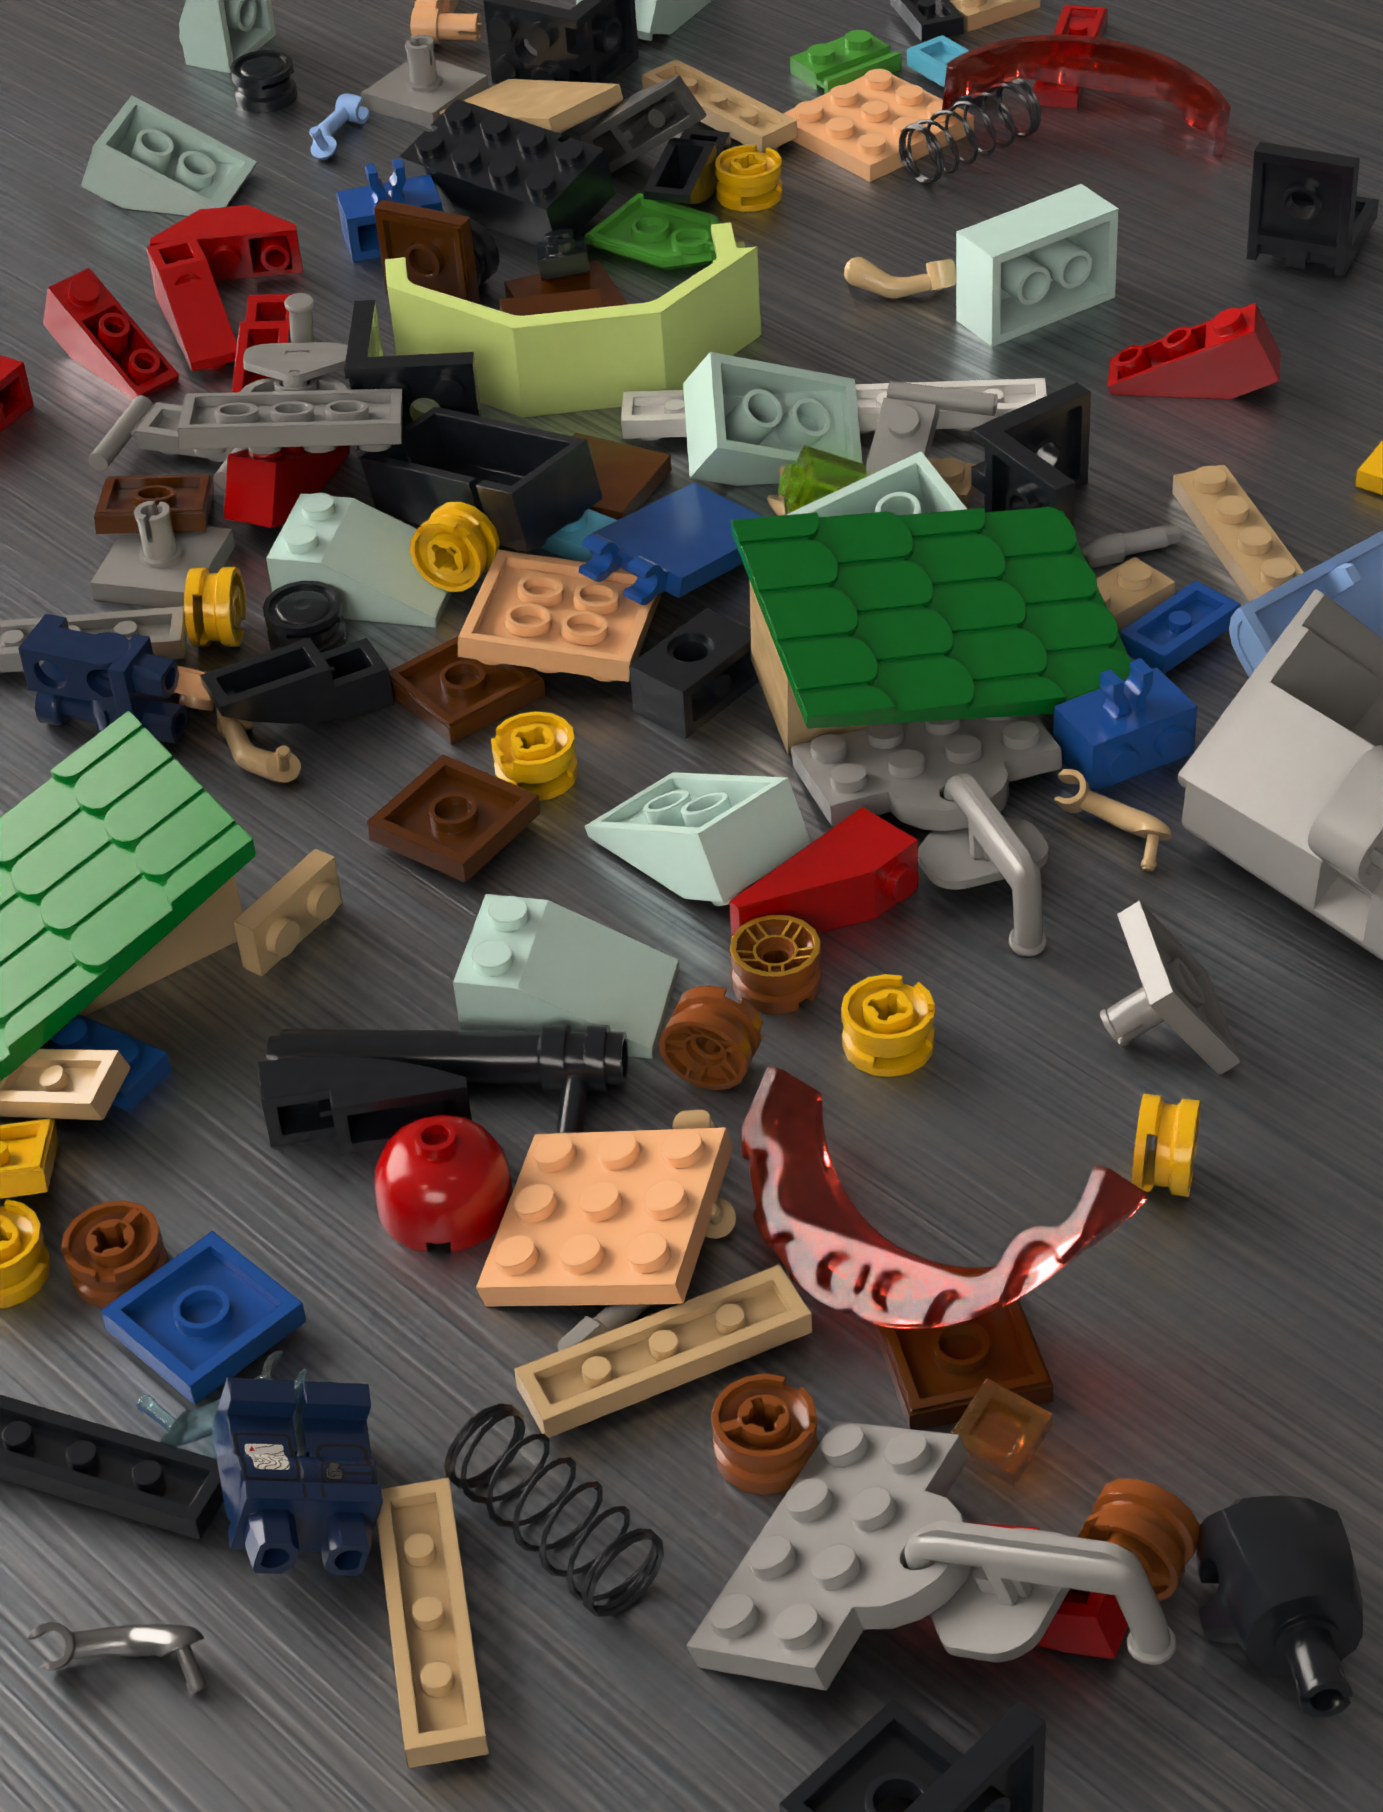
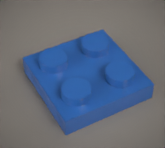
M214 1231L205 1235L101 1310L105 1329L194 1405L224 1384L227 1377L232 1378L306 1322L303 1303Z

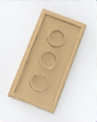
M507 79L463 101L556 133H561L620 104L624 99L620 84Z

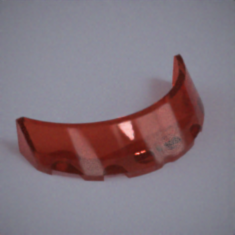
M1034 35L989 43L965 52L947 63L942 110H949L960 97L973 95L978 92H986L992 85L1000 83L1008 77L1161 99L1178 105L1182 110L1183 120L1189 126L1209 132L1215 140L1213 155L1222 157L1231 106L1221 92L1203 76L1184 64L1155 51L1120 41L1097 37Z
M769 1066L764 1073L742 1126L741 1155L750 1164L752 1190L756 1203L753 1217L764 1242L773 1247L782 1263L789 1270V1276L814 1298L843 1314L855 1313L860 1319L868 1323L886 1327L909 1329L933 1328L960 1323L993 1312L1030 1292L1094 1247L1121 1226L1148 1199L1145 1191L1112 1169L1096 1165L1092 1170L1079 1204L1064 1223L1057 1227L1035 1226L1023 1230L1011 1241L995 1267L976 1268L941 1264L919 1257L892 1243L873 1228L853 1205L839 1181L829 1154L823 1122L822 1095L819 1091L785 1070Z

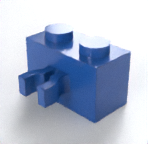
M401 158L392 160L393 174L389 177V182L383 183L378 178V172L374 163L365 165L366 177L370 186L336 192L342 235L353 262L381 257L374 207L382 199L443 212L442 201L430 174L406 179L405 167Z
M1141 658L1130 661V675L1127 679L1121 680L1111 669L1100 673V689L1054 706L1053 738L1061 747L1062 763L1068 769L1079 771L1086 779L1091 791L1096 792L1194 753L1197 705L1157 667L1151 669Z

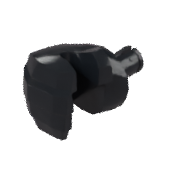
M1258 1496L1235 1499L1229 1507L1207 1516L1199 1526L1198 1547L1196 1550L1197 1569L1201 1583L1218 1584L1216 1595L1198 1611L1204 1635L1210 1641L1239 1643L1252 1663L1270 1675L1293 1677L1299 1694L1298 1701L1300 1707L1307 1715L1324 1718L1341 1713L1350 1705L1349 1697H1353V1691L1346 1680L1340 1662L1357 1649L1363 1636V1599L1350 1544L1338 1511L1309 1498Z

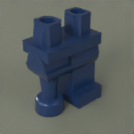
M45 614L18 648L28 690L37 692L35 712L37 719L41 723L63 726L71 718L96 724L97 732L100 733L127 711H130L142 724L143 728H146L158 741L177 743L188 727L189 718L186 706L164 702L163 698L169 699L178 686L180 675L176 659L154 655L151 640L148 636L134 634L128 640L124 635L113 632L85 633L69 629L66 617ZM39 661H44L41 666L39 665Z

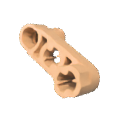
M412 0L415 6L411 14V37L417 35L430 36L434 39V44L441 45L443 40L480 42L482 23L477 24V22H481V14L454 13L459 0Z

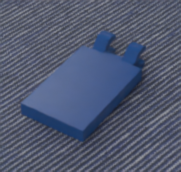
M693 482L587 536L583 540L582 547L590 550L593 556L587 563L579 566L578 572L596 582L604 581L612 572L620 568L637 576L638 578L635 583L624 589L623 596L641 605H647L664 591L679 598L743 564L731 533V520L763 516Z

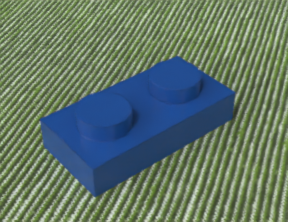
M1195 580L1119 631V635L1131 658L1135 660L1141 658L1151 669L1157 667L1165 674L1229 630L1231 616L1241 604Z
M80 1014L75 1016L40 1048L118 1050L131 1068L112 1105L131 1112L172 1071L167 1052Z

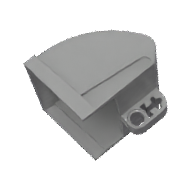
M1315 589L1178 773V782L1182 787L1186 788L1181 822L1185 830L1383 961V639L1324 593Z

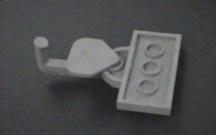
M296 293L288 296L284 302L285 308L289 311L291 343L260 344L249 347L244 352V369L270 378L250 383L241 392L185 394L177 428L179 450L193 449L195 454L202 456L219 455L224 453L226 448H248V451L254 454H273L279 452L281 447H303L307 452L326 453L335 450L336 446L358 445L359 449L363 451L379 452L391 448V444H402V389L348 390L345 383L334 378L323 377V375L344 369L348 346L335 342H314L312 309L315 306V300L306 293Z
M1035 715L870 725L868 728L839 735H820L811 742L791 746L793 768L831 826H836L863 807L875 815L891 812L903 823L924 830H932L918 847V864L929 880L939 887L959 890L1005 879L1012 888L1014 929L1010 932L1008 938L1010 948L1013 952L1025 957L1036 956L1045 949L1047 940L1043 932L1040 868L1049 859V845L1031 822L1005 817L1000 814L1010 796L1009 782L1062 769L1061 747Z
M834 1421L686 1647L698 1668L827 1691L864 1629H894L921 1620L929 1614L945 1650L951 1655L989 1662H1005L1021 1657L1032 1650L1042 1639L1070 1589L1115 1595L1130 1628L1127 1638L1128 1651L1134 1659L1143 1664L1156 1665L1169 1660L1175 1653L1177 1641L1175 1634L1167 1625L1163 1609L1141 1561L1134 1553L1107 1541L1070 1537L1056 1532L1026 1528L1010 1529L966 1523L959 1510L946 1498V1495L970 1458L960 1435Z

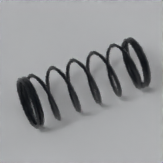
M1008 77L1002 82L992 85L986 92L973 94L968 101H958L949 110L937 111L930 119H921L914 124L907 125L901 131L899 137V153L902 163L915 180L923 184H932L941 178L943 171L945 173H954L958 169L959 160L964 164H972L977 159L978 151L983 155H991L995 151L997 143L1001 146H1009L1013 143L1015 135L1028 137L1037 131L1041 122V108L1038 98L1033 89L1024 80L1017 77ZM1008 83H1014L1026 92L1032 103L1034 119L1031 107L1023 94L1013 86L1008 85ZM997 88L995 95L990 94L993 90ZM1004 88L1014 91L1026 105L1030 115L1029 130L1023 131L1015 127L1010 111L1002 102ZM977 97H983L982 109L971 102ZM988 97L995 100L997 112L1002 123L1012 132L1011 138L1007 142L997 139L993 123L985 112ZM965 105L963 118L957 113L952 112L958 106ZM969 106L982 114L986 130L993 139L992 148L988 151L978 147L975 134L967 123ZM947 114L945 128L934 121L938 116ZM950 116L958 118L964 124L968 140L975 149L974 156L970 160L959 156L956 143L948 130ZM931 125L937 126L946 134L950 150L956 157L955 166L951 169L944 168L943 151L936 136L930 131ZM914 130H918L926 136L928 151L932 160L937 165L936 173L932 178L922 175L912 157L911 136ZM907 134H908V142H907L908 153H907V150H906V137H907Z
M496 1404L482 1409L471 1417L456 1433L448 1447L444 1463L446 1478L449 1477V1480L457 1488L463 1489V1493L472 1502L486 1504L490 1519L498 1526L512 1528L516 1543L525 1551L539 1552L542 1567L549 1574L566 1577L569 1592L578 1601H583V1605L594 1616H612L624 1611L636 1602L651 1586L660 1570L664 1557L663 1540L651 1529L639 1528L627 1532L630 1523V1510L626 1506L611 1507L599 1514L591 1522L602 1503L603 1486L598 1481L586 1482L569 1492L576 1477V1462L571 1457L558 1458L545 1465L550 1452V1439L545 1434H532L524 1438L526 1429L524 1416L512 1404ZM513 1416L515 1427L512 1438L504 1452L487 1469L467 1479V1465L475 1447L484 1434L500 1420ZM486 1423L470 1443L462 1462L461 1477L458 1478L455 1465L459 1453L472 1434ZM540 1440L544 1444V1451L532 1472L516 1487L493 1497V1489L499 1475L513 1461L517 1452L531 1441ZM560 1464H567L571 1468L566 1485L557 1497L540 1512L519 1521L520 1512L526 1498L536 1483L552 1468ZM489 1483L487 1497L477 1496L470 1490ZM526 1487L515 1508L513 1521L503 1520L495 1513L493 1502L505 1500ZM587 1488H594L597 1491V1498L584 1520L568 1535L546 1545L551 1527L564 1506L578 1493ZM554 1509L542 1532L540 1546L531 1545L521 1537L519 1526L531 1524ZM616 1512H621L624 1515V1523L615 1539L595 1559L579 1568L573 1569L581 1546L590 1533L605 1518ZM585 1529L573 1548L567 1571L554 1568L548 1562L545 1551L558 1548L572 1540ZM638 1541H652L647 1557L629 1578L612 1590L593 1596L600 1577L618 1554ZM589 1570L586 1574L581 1593L575 1587L572 1575ZM636 1581L628 1591L615 1601L605 1605H594V1602L611 1598Z

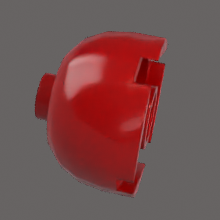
M437 1115L424 1117L403 1126L388 1140L375 1167L374 1187L380 1223L392 1239L418 1251L428 1252L427 1243H450L451 1252L465 1250L490 1238L499 1229L513 1192L509 1163L504 1149L483 1126L465 1117Z

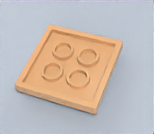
M880 68L870 70L865 76L850 83L835 86L830 92L811 101L801 102L795 108L783 114L797 120V138L793 139V142L866 181L872 182L904 166L899 153V137L901 131L907 125L914 124L921 119H930L939 110H949L953 103L942 100L923 90L922 87L913 85L893 75L890 71ZM957 107L952 111L962 118L964 117V110ZM967 112V123L974 132V115ZM947 114L938 116L934 121L945 128ZM950 116L948 130L954 141L967 136L964 124L958 118ZM931 125L930 131L936 136L941 148L947 146L946 134L937 126ZM914 130L911 136V151L914 161L930 154L927 148L926 136L918 130ZM907 134V137H906V150H907V153H908V149H907L908 134Z
M498 550L458 636V657L476 659L488 665L503 663L530 667L543 673L564 672L591 676L593 679L603 682L615 680L629 682V665L639 657L662 593L657 595L647 605H641L623 596L624 589L632 586L638 577L621 568L612 572L604 581L596 582L578 572L579 566L587 562Z
M726 1127L535 1134L476 1286L485 1307L684 1304L712 1216L713 1203L717 1200L733 1150V1144Z

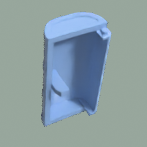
M1383 530L1244 604L1234 612L1229 625L1231 644L1248 677L1252 675L1315 589L1324 593L1383 639Z

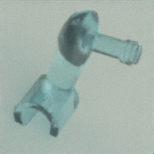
M275 1351L270 1354L263 1364L262 1374L254 1379H272L270 1372L279 1364L284 1351ZM303 1369L294 1381L296 1395L299 1394L302 1382L305 1381L306 1369ZM144 1394L135 1405L138 1407V1411L142 1414H147L167 1430L160 1440L161 1443L179 1447L213 1435L212 1425L220 1399L195 1410L186 1409L177 1419L154 1402L155 1399L150 1395Z

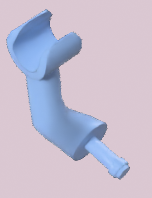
M349 93L340 95L336 101L335 111L318 126L310 129V135L313 138L311 153L319 160H328L337 152V142L334 135L345 122L349 121L362 125L367 122L370 111L367 107L360 106L363 102L361 96Z

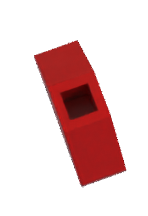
M250 205L200 209L150 238L149 244L153 246L195 236L207 259L214 281L303 273L297 226Z

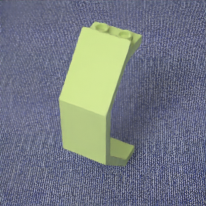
M731 222L711 224V235L717 257L716 260H713L712 264L656 300L637 304L525 316L512 315L415 285L408 280L405 257L385 259L387 290L396 356L474 352L480 403L522 418L622 407L623 392L683 390V383L709 352L733 356L762 335L758 246L745 248L744 241L735 242Z

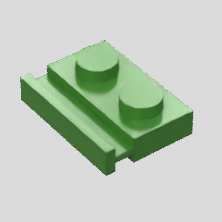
M865 30L849 31L842 38L826 44L812 45L807 51L790 57L791 74L816 90L823 88L824 94L830 92L835 86L845 85L865 76L868 71L881 68L891 73L902 70V53L899 51L891 53L888 44Z

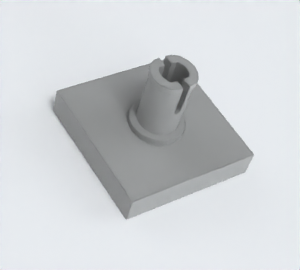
M417 35L411 37V41L407 40L405 42L408 61L362 91L361 95L363 106L367 107L369 111L432 129L431 124L440 116L439 112L447 109L456 99L463 101L488 89L487 74L435 60L434 39L426 35Z
M146 501L139 504L134 510L139 533H122L119 535L90 581L93 600L159 608L184 606L185 581L188 571L191 568L205 567L210 573H218L235 547L232 529L207 526L205 532H173L169 504L160 501L157 506L159 515L155 501Z
M1140 900L1118 913L1117 916L1143 987L1111 1007H1106L1100 1011L1101 1020L1110 1036L1115 1041L1117 1040L1118 1044L1124 1048L1135 1038L1165 1021L1218 1075L1241 1063V1058L1207 970Z

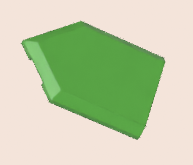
M638 193L590 230L584 237L586 245L591 248L668 271L712 264L713 260H716L717 257L711 235V224H720L715 215L668 201L644 199V195Z

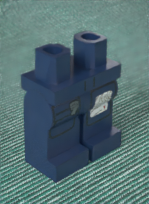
M227 1377L212 1425V1434L227 1518L231 1522L228 1529L230 1549L246 1550L255 1573L282 1574L286 1570L294 1568L299 1551L322 1552L324 1569L328 1570L331 1575L358 1576L363 1572L371 1550L372 1533L383 1504L381 1487L378 1484L377 1468L371 1456L367 1418L371 1409L369 1384L303 1381L298 1398L296 1399L294 1380Z

